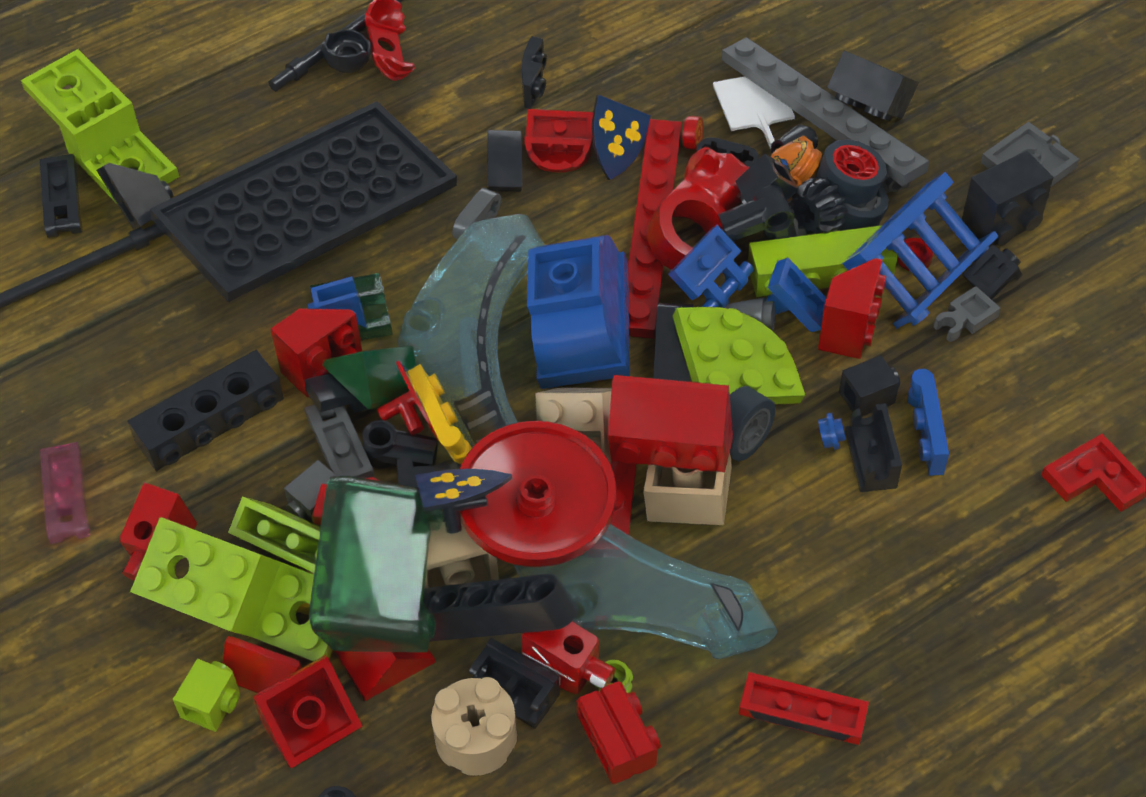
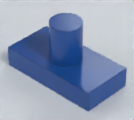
M788 257L777 261L768 284L772 294L768 295L767 301L775 302L776 314L790 310L810 332L821 330L827 298Z

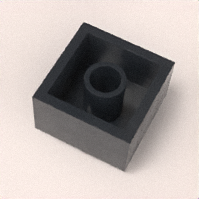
M844 50L827 88L837 92L835 99L858 108H862V105L866 104L865 112L891 121L892 116L903 119L919 82Z
M1028 151L1018 154L971 177L962 221L978 240L995 231L998 237L989 247L1006 244L1014 236L1026 230L1032 231L1040 225L1054 177Z

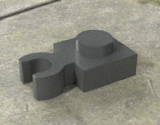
M975 286L950 302L948 311L942 312L936 317L934 328L938 330L942 326L952 327L948 330L947 340L952 342L960 337L962 329L966 328L973 334L998 318L1001 308Z

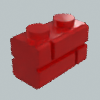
M617 681L601 688L600 691L595 690L576 700L577 717L611 784L615 785L631 778L634 774L638 775L657 765V750L661 748L660 740L652 725L644 726L639 716L643 714L642 707L634 691L627 693L622 682Z

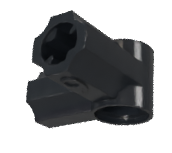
M776 185L760 189L755 193L753 201L718 214L725 234L733 242L762 230L766 240L797 237L792 210L782 189Z

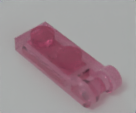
M78 442L40 449L46 530L50 544L63 542L64 537L76 535L77 539L89 537L90 529L86 510L82 456ZM73 514L72 521L60 523L61 516Z

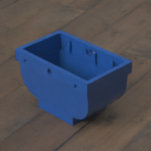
M609 235L537 246L534 249H529L527 308L531 314L532 341L537 363V381L541 389L611 379L614 375L630 376L628 260L625 253L618 251Z

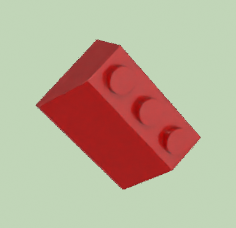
M614 375L608 426L611 461L725 472L733 440L729 385Z

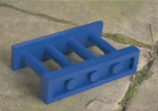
M946 172L925 184L842 263L847 270H850L875 258L883 260L884 257L881 255V252L885 248L888 251L892 249L926 290L914 300L882 261L880 274L887 275L885 288L905 310L892 323L896 329L909 322L914 326L922 321L930 313L927 307L972 262L975 263L998 237L997 233L993 231L978 240L945 200L947 196L944 192L954 182ZM927 208L930 210L935 209L967 248L958 259L924 220L926 215L923 212ZM906 228L909 230L914 229L947 269L937 280L904 242L905 236L902 232Z

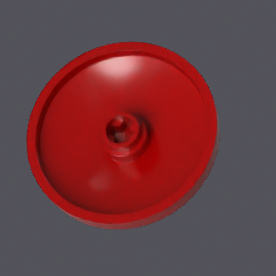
M525 421L504 426L491 432L475 444L460 469H485L512 474L513 479L501 488L486 495L488 506L459 511L461 522L473 541L484 551L502 561L527 567H546L565 563L592 548L604 535L612 520L616 500V482L612 467L605 454L592 440L568 426L547 421Z

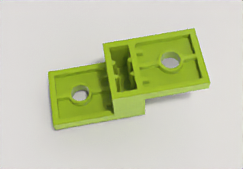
M79 49L21 80L24 90L59 125L68 154H74L76 162L115 203L116 201L96 171L108 163L127 168L132 167L138 169V171L156 175L160 181L164 180L167 184L179 177L178 170L172 162L140 131L132 102ZM67 85L73 86L71 89H62Z
M160 517L130 592L228 631L253 637L315 661L324 655L330 658L355 590L344 588L320 576ZM187 558L189 561V571L183 578L178 579L175 575V566L178 561ZM308 603L312 610L311 617L305 624L300 625L296 619V611L299 606Z

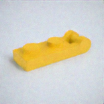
M421 364L407 372L440 443L448 451L454 462L462 464L472 447L464 439L461 431L453 425L458 422V418L448 401L443 403L440 398L441 395L445 394V391L435 373L429 376Z

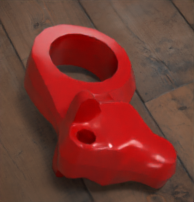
M706 146L690 157L685 169L684 180L661 201L647 225V241L651 252L662 265L672 270L693 248L683 242L675 233L672 217L690 218L698 223L706 234L717 225L723 230L718 214L735 208L742 203L740 200V195L742 194L735 181L750 166H746L733 154L717 153Z

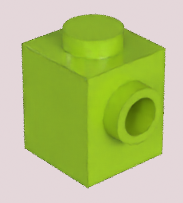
M197 658L174 696L173 701L180 718L216 732L226 713H231L235 709L240 692L233 671L228 666L217 661H213L210 664Z

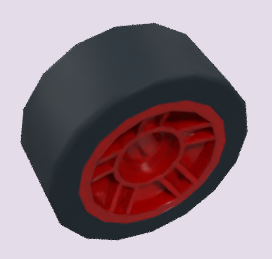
M845 139L835 141L827 146L816 176L819 179L828 177L832 186L839 185L838 193L840 196L846 197L843 203L858 205L868 203L875 198L887 171L884 160L873 148L859 141Z

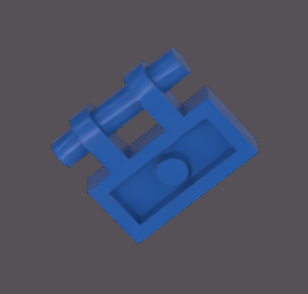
M717 225L708 231L668 275L691 300L698 298L703 293L706 296V302L702 307L725 308L729 303L728 298L736 290L740 291L748 283V277L754 271V268L749 262L743 261L738 266L733 261L741 250ZM722 272L725 275L726 281L719 287L714 280Z

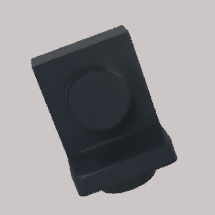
M992 245L963 274L970 284L974 287L977 286L991 300L1013 278L1018 281L1023 275L1018 266L1021 261L1007 248L1001 252L995 245Z

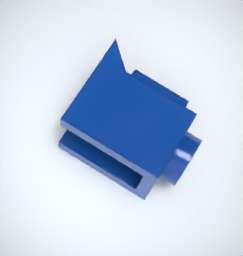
M352 276L311 288L313 302L307 304L308 309H349L356 313L358 325L367 328L363 307Z

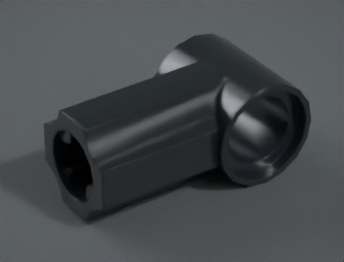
M384 420L370 422L363 430V447L372 467L386 468L392 464L397 465V459L412 458L413 467L435 465L439 441L435 437L419 434L411 435L408 432L395 430L391 423ZM384 443L385 445L377 446L375 444Z

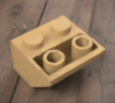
M555 388L535 393L537 421L558 423L579 431L602 450L611 464L608 426L612 388Z

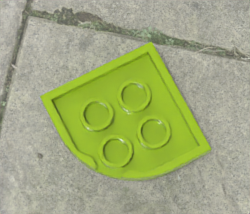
M687 307L675 310L672 317L692 382L729 385L730 394L740 387L749 386L772 400L774 404L801 403L805 397V392L794 360L785 342L763 323L734 308Z

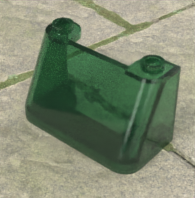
M352 476L330 477L325 493L309 618L313 632L334 651L428 652L429 639H432L435 635L436 622L434 615L429 614L427 607L423 603L430 535L431 531H438L442 523H445L443 508L424 512L418 487Z

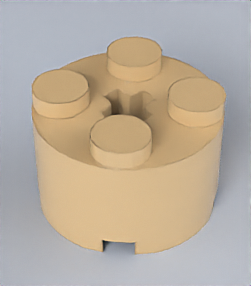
M490 677L463 679L440 690L436 694L431 719L436 749L442 761L449 767L451 765L467 775H484L499 769L507 761V757L515 747L517 731L514 704L498 681Z

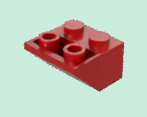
M872 259L832 278L824 306L818 350L861 359L864 345L871 347L876 326L871 324H875L876 319H878L882 304V298L876 296L882 297L887 275L880 274L882 259Z
M298 309L270 328L280 373L307 398L310 396L305 390V379L331 374L322 366L325 359L362 351L356 313L349 309Z

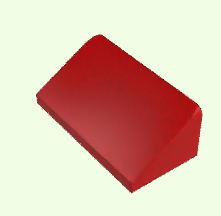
M228 636L225 640L222 663L233 671L237 686L259 693L302 668L299 660L236 637Z

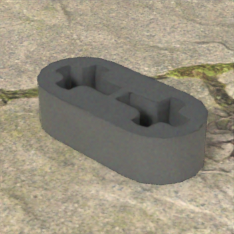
M485 187L481 188L457 217L452 231L453 238L472 245L497 215L501 205V195Z

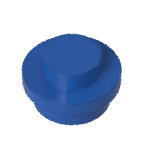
M828 413L826 414L827 418L818 419L824 448L834 447L835 450L840 449L839 441L846 440L842 419L834 420L833 414Z

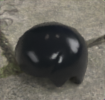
M340 29L334 33H327L325 41L322 42L323 57L331 68L342 73H354L362 69L369 61L371 42L363 34L353 29Z

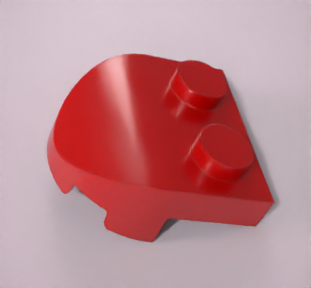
M528 109L525 147L531 163L537 168L549 172H570L584 166L592 153L593 112Z

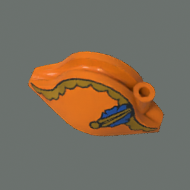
M801 136L776 149L770 157L786 165L796 185L799 186L807 179L816 177L822 153L818 149H814L811 140L806 136ZM792 196L787 200V202H790L792 200Z

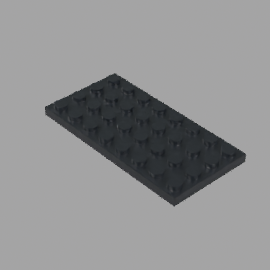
M376 101L151 208L150 215L154 223L218 292L230 302L457 186V175Z

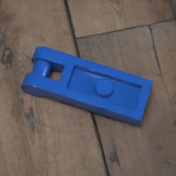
M917 369L911 377V387L908 391L907 400L911 406L915 407L913 410L914 428L921 431L922 439L919 440L920 460L926 461L929 476L944 475L949 450L935 379L929 370Z

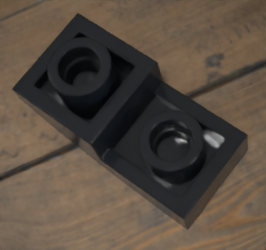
M531 36L526 46L521 67L524 107L531 109L537 97L541 98L546 88L543 70L547 63V54L544 53L543 39Z
M487 131L489 190L521 192V131Z
M332 374L305 379V390L320 412L349 404L354 413L367 410Z

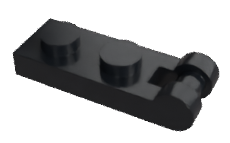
M74 154L40 159L43 219L47 238L58 237L59 233L71 231L72 234L82 233L77 165ZM68 214L67 218H56L58 215Z

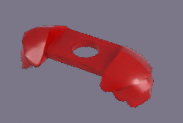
M373 0L365 13V24L371 42L373 62L387 79L392 81L402 80L416 67L413 62L403 61L398 37L406 28L403 24L405 15L401 12L402 4L397 0ZM378 41L387 42L391 45L393 51L383 49Z

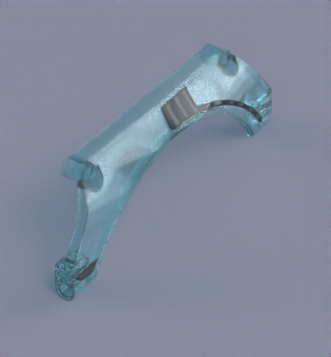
M525 214L473 222L448 250L413 302L412 310H409L404 316L398 339L399 347L413 346L416 366L421 364L429 376L434 373L436 374L445 391V394L441 395L440 398L443 403L447 401L450 403L458 418V422L453 425L461 431L464 439L468 441L472 448L491 432L504 426L518 423L508 403L500 377L497 347L498 327L503 309L517 284L528 273V250L545 245L529 217ZM609 524L604 535L592 548L575 559L546 567H527L514 564L520 577L554 574L557 576L579 607L578 614L572 622L584 629L628 630L656 634L708 650L715 659L729 657L762 647L774 639L778 632L751 585L746 581L704 570L672 558L637 541L612 524Z

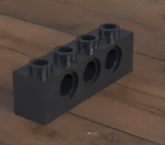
M256 349L127 420L134 442L155 471H158L167 465L176 463L182 456L198 447L209 444L214 438L228 430L241 426L246 420L260 412L273 408L284 397L279 377Z

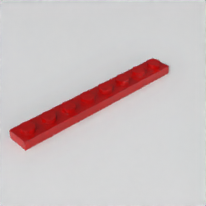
M650 119L628 262L629 336L655 339L657 305L660 301L664 265L651 252L647 241V225L661 201L674 190L682 122Z

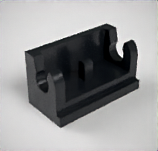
M886 403L876 404L872 410L873 415L868 418H862L859 408L854 410L851 414L850 425L845 427L860 492L896 489L898 487L902 462Z
M491 637L486 643V647L472 664L469 673L473 675L472 678L482 679L490 677L498 681L499 685L512 699L515 718L536 729L560 695L559 676Z

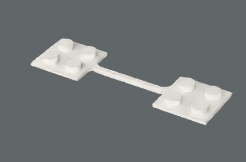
M745 76L713 82L714 90L731 131L751 127L759 128L763 131L770 149L771 144L775 140L769 126L773 123L795 119V115L790 107ZM794 218L793 223L797 236L807 235L805 229H798V221Z

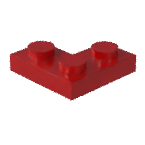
M1103 433L1046 465L1041 474L1065 502L1094 485L1100 489L1120 512L1146 497V478Z

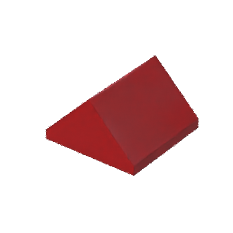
M357 599L347 611L333 648L365 701L436 663L434 656L424 641L413 632L398 613L399 603L397 600Z
M326 655L253 696L262 725L290 768L297 766L363 727Z

